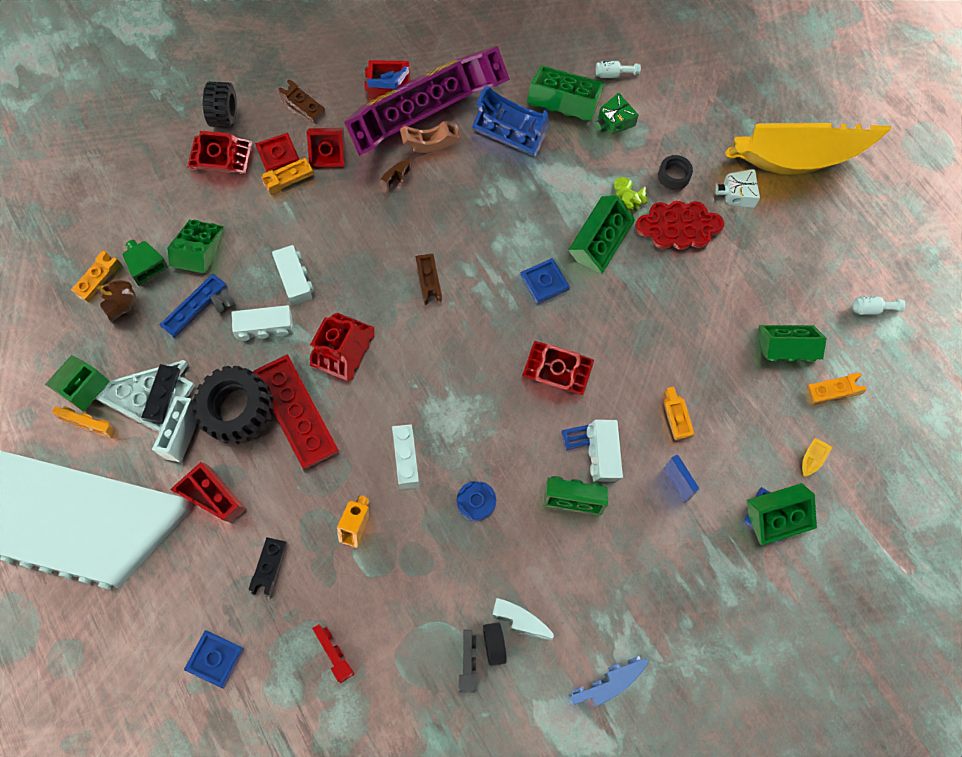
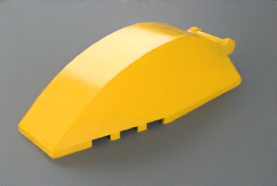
M832 123L755 124L752 136L735 137V146L729 147L725 151V155L730 159L740 157L756 167L771 173L783 175L811 173L826 169L859 155L891 130V126L870 125V129H862V124H856L855 129L847 128V124L844 123L840 124V128H832Z

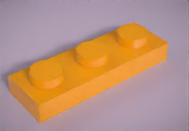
M55 406L51 412L59 420L112 438L115 433L108 421L103 419L96 421L92 416L83 412L81 415L77 414L75 410L67 406L63 408Z

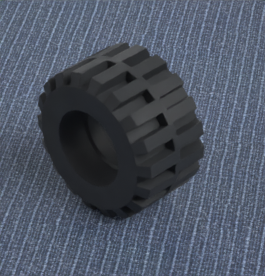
M211 81L206 83L203 91V113L208 126L232 127L234 125L237 114V99L232 83Z

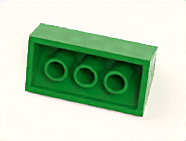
M617 195L601 196L568 249L578 263L600 274H603L635 221Z

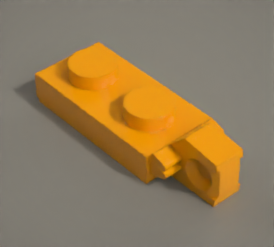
M674 386L666 388V391H664L666 399L663 401L674 440L693 437L695 433L684 398L682 399L681 396H677Z

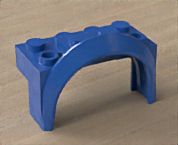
M484 86L476 103L479 112L472 125L473 130L536 157L550 127L548 113L545 110L543 113H539L525 108L497 94L489 86ZM502 108V111H501V113H500L498 119H496V117H497V115H498L500 109Z

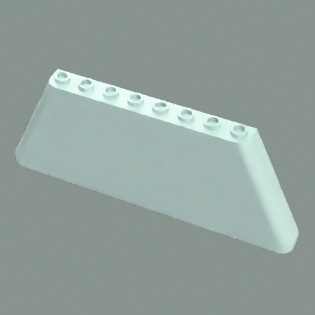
M0 451V560L12 564L13 561H18L20 566L29 569L37 566L40 567L39 571L52 574V571L60 572L58 576L71 579L72 576L79 577V582L91 585L92 581L99 583V587L111 590V587L120 588L183 521L193 507L192 502L179 496Z

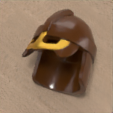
M116 280L106 285L98 286L96 289L102 292L101 297L105 299L100 303V307L110 322L131 311L130 309L135 303L136 296L130 282Z

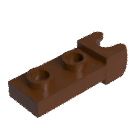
M287 80L289 84L288 90L279 88V97L314 123L325 112V108L302 91L292 80Z
M434 254L415 256L423 303L427 305L430 296H435L437 302L441 303L442 294Z

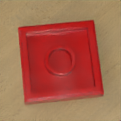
M288 133L255 143L266 172L278 170L300 160Z

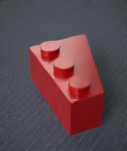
M203 462L195 466L170 489L229 523H232L246 510L214 470Z

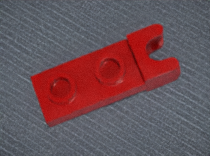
M320 624L313 627L314 633L333 664L331 671L341 684L352 677L354 672L345 659L341 660V657L344 655L339 646H333L330 639L333 636L328 627L323 628Z

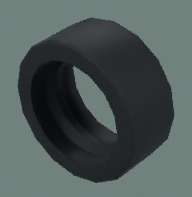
M668 156L660 165L658 179L666 188L680 190L689 184L693 174V166L683 156ZM670 166L679 167L684 171L685 177L681 179L672 178L666 173L665 169Z
M500 622L483 625L489 665L506 664V648Z

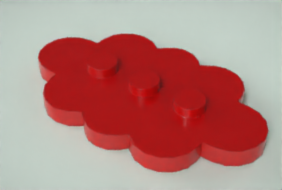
M673 201L669 205L662 202L655 203L651 206L649 214L640 216L635 224L636 232L642 237L651 238L657 248L669 249L673 246L678 250H686L690 246L704 248L709 244L711 236L720 234L724 228L723 218L716 213H708L706 206L697 201L688 204L682 201Z

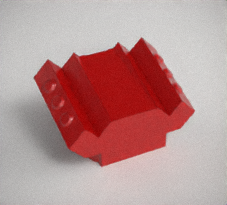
M200 131L198 136H194L187 168L244 174L247 169L252 141L237 138L231 133Z
M335 313L329 318L325 317L310 344L313 348L310 354V366L346 381L353 379L354 369L359 368L361 359L369 348V339L374 338L375 327L340 313Z
M534 341L522 376L584 395L594 359L551 344Z

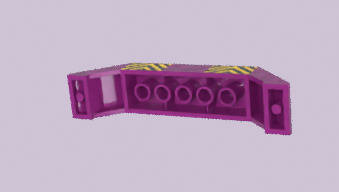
M495 46L452 60L362 105L344 121L358 154L361 156L375 149L384 138L400 131L403 126L408 127L473 93L482 91L484 86L496 87L510 80L499 48Z

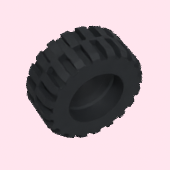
M234 365L233 368L224 366L221 371L219 369L212 371L213 375H207L204 378V383L202 385L199 384L197 387L199 391L197 394H194L193 398L196 403L192 405V409L196 413L194 418L199 423V427L211 437L226 444L238 445L240 441L247 443L251 437L257 438L259 436L258 432L260 430L264 431L267 428L265 424L267 421H271L272 418L270 411L274 410V404L270 402L274 398L269 386L251 370ZM246 390L247 404L244 411L233 420L223 421L220 409L224 399L234 391Z

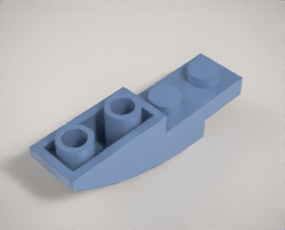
M638 656L628 660L629 665L621 667L620 664L609 667V672L604 674L607 683H604L602 679L592 683L593 688L584 690V687L571 691L572 696L568 697L570 705L572 706L591 699L595 707L619 695L643 672L648 664L647 658L641 660Z

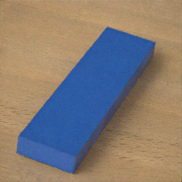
M210 275L159 324L160 327L175 338L212 302L210 296L218 295L227 288L226 283L216 275Z

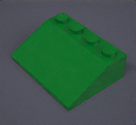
M541 65L530 83L526 103H530L534 107L547 108V110L552 112H562L566 116H576L584 121H592L605 82Z

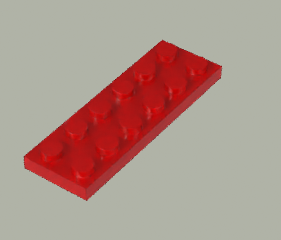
M288 354L253 371L269 386L274 398L273 401H270L274 404L273 412L303 470L339 453L332 436Z

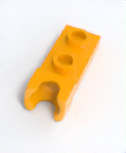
M305 157L278 170L268 171L262 174L261 178L264 185H267L269 194L274 195L282 191V188L314 175V172Z
M105 250L101 251L95 258L94 264L71 289L87 302L97 292V287L102 286L121 267V262L115 257L111 259V256Z
M854 373L845 377L809 384L807 388L813 404L863 394L866 391V386L855 384L862 374Z

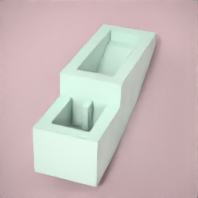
M496 598L492 618L512 622L510 631L552 641L554 633L536 616L511 602Z

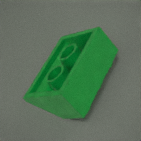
M759 325L761 352L766 359L770 361H778L779 359L797 361L798 359H805L810 362L823 360L827 338L814 325Z
M552 476L547 478L543 506L602 515L608 506V487H604L601 483L596 482L585 484L578 479L567 481L563 480L562 477Z
M802 483L747 500L748 517L762 546L817 528L815 494Z

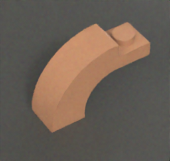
M446 121L429 130H418L403 126L400 129L403 144L412 146L413 151L417 153H431L444 150L461 139L458 126Z

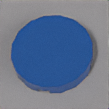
M470 481L459 490L457 508L465 518L472 521H481L488 518L495 510L496 494L487 483Z

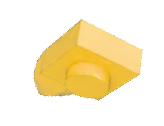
M814 438L803 458V476H809L819 470L833 447Z

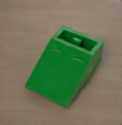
M189 219L167 247L169 266L205 273L212 264L224 226Z
M71 355L45 385L84 412L110 381L98 370Z

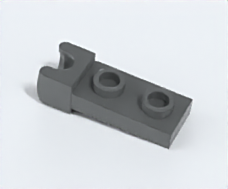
M463 630V675H459L460 693H475L476 675H472V671H476V657H472V648L476 649V635H472V630Z

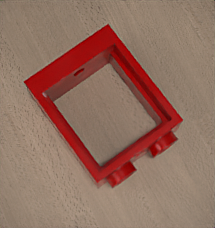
M369 60L368 67H365V77L373 79V73L385 74L391 71L396 73L407 66L409 73L402 81V85L410 82L409 61ZM367 81L364 82L365 92H368L369 99L378 98L394 90L390 88L368 87Z

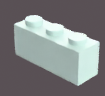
M293 245L273 251L272 254L291 306L312 300L311 292H314L311 281H306L305 277L308 274L305 266L301 267L300 265L302 261L300 252H295Z
M286 305L232 311L233 334L236 340L247 341L250 338L265 339L269 336L277 335L283 337L293 334L290 307Z
M175 396L152 448L154 452L165 460L182 462L197 426L194 418L196 413L192 409V405L196 402L192 398Z
M594 420L587 427V436L590 439L588 453L592 462L590 474L593 476V482H617L623 478L617 420Z
M412 424L393 426L399 489L419 488Z

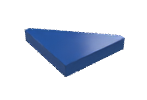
M405 66L399 72L394 73L391 71L382 74L379 79H368L367 85L368 87L397 89L408 75L409 68Z

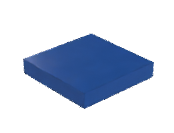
M553 258L520 273L537 304L570 290L569 284Z
M679 455L671 457L663 470L685 503L696 494L699 486Z
M205 630L184 670L223 689L244 648Z

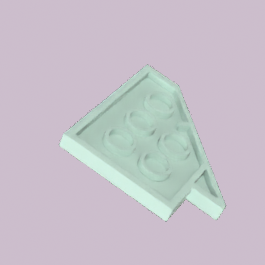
M185 360L167 365L177 367L181 371L165 418L175 396L188 398L195 387L194 383L180 376L188 365ZM159 367L111 380L95 398L104 405L157 432H160L163 424L143 421L141 418Z

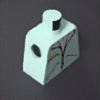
M755 169L728 174L724 184H716V195H725L728 205L755 208L760 199Z

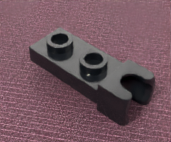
M266 537L254 576H252L249 585L250 594L255 595L260 587H265L264 594L268 599L271 598L275 587L274 583L286 550V541Z

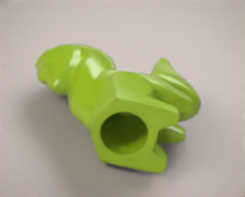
M619 177L613 183L614 189L617 190L615 195L620 198L630 213V209H640L639 205L647 203L646 187L635 192L632 190V181L626 177Z

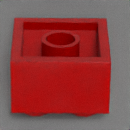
M309 128L306 131L308 158L311 167L345 166L344 128Z

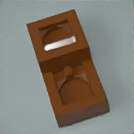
M407 158L397 163L380 179L382 190L388 192L396 180L403 182L412 170L411 159Z

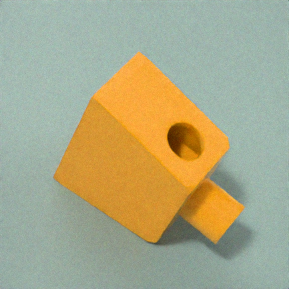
M359 495L356 502H348L337 526L340 543L355 548L359 547L369 520V507L367 505L370 500L367 497Z

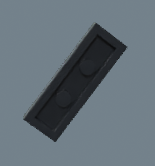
M159 365L141 416L143 421L163 424L181 371L179 368Z

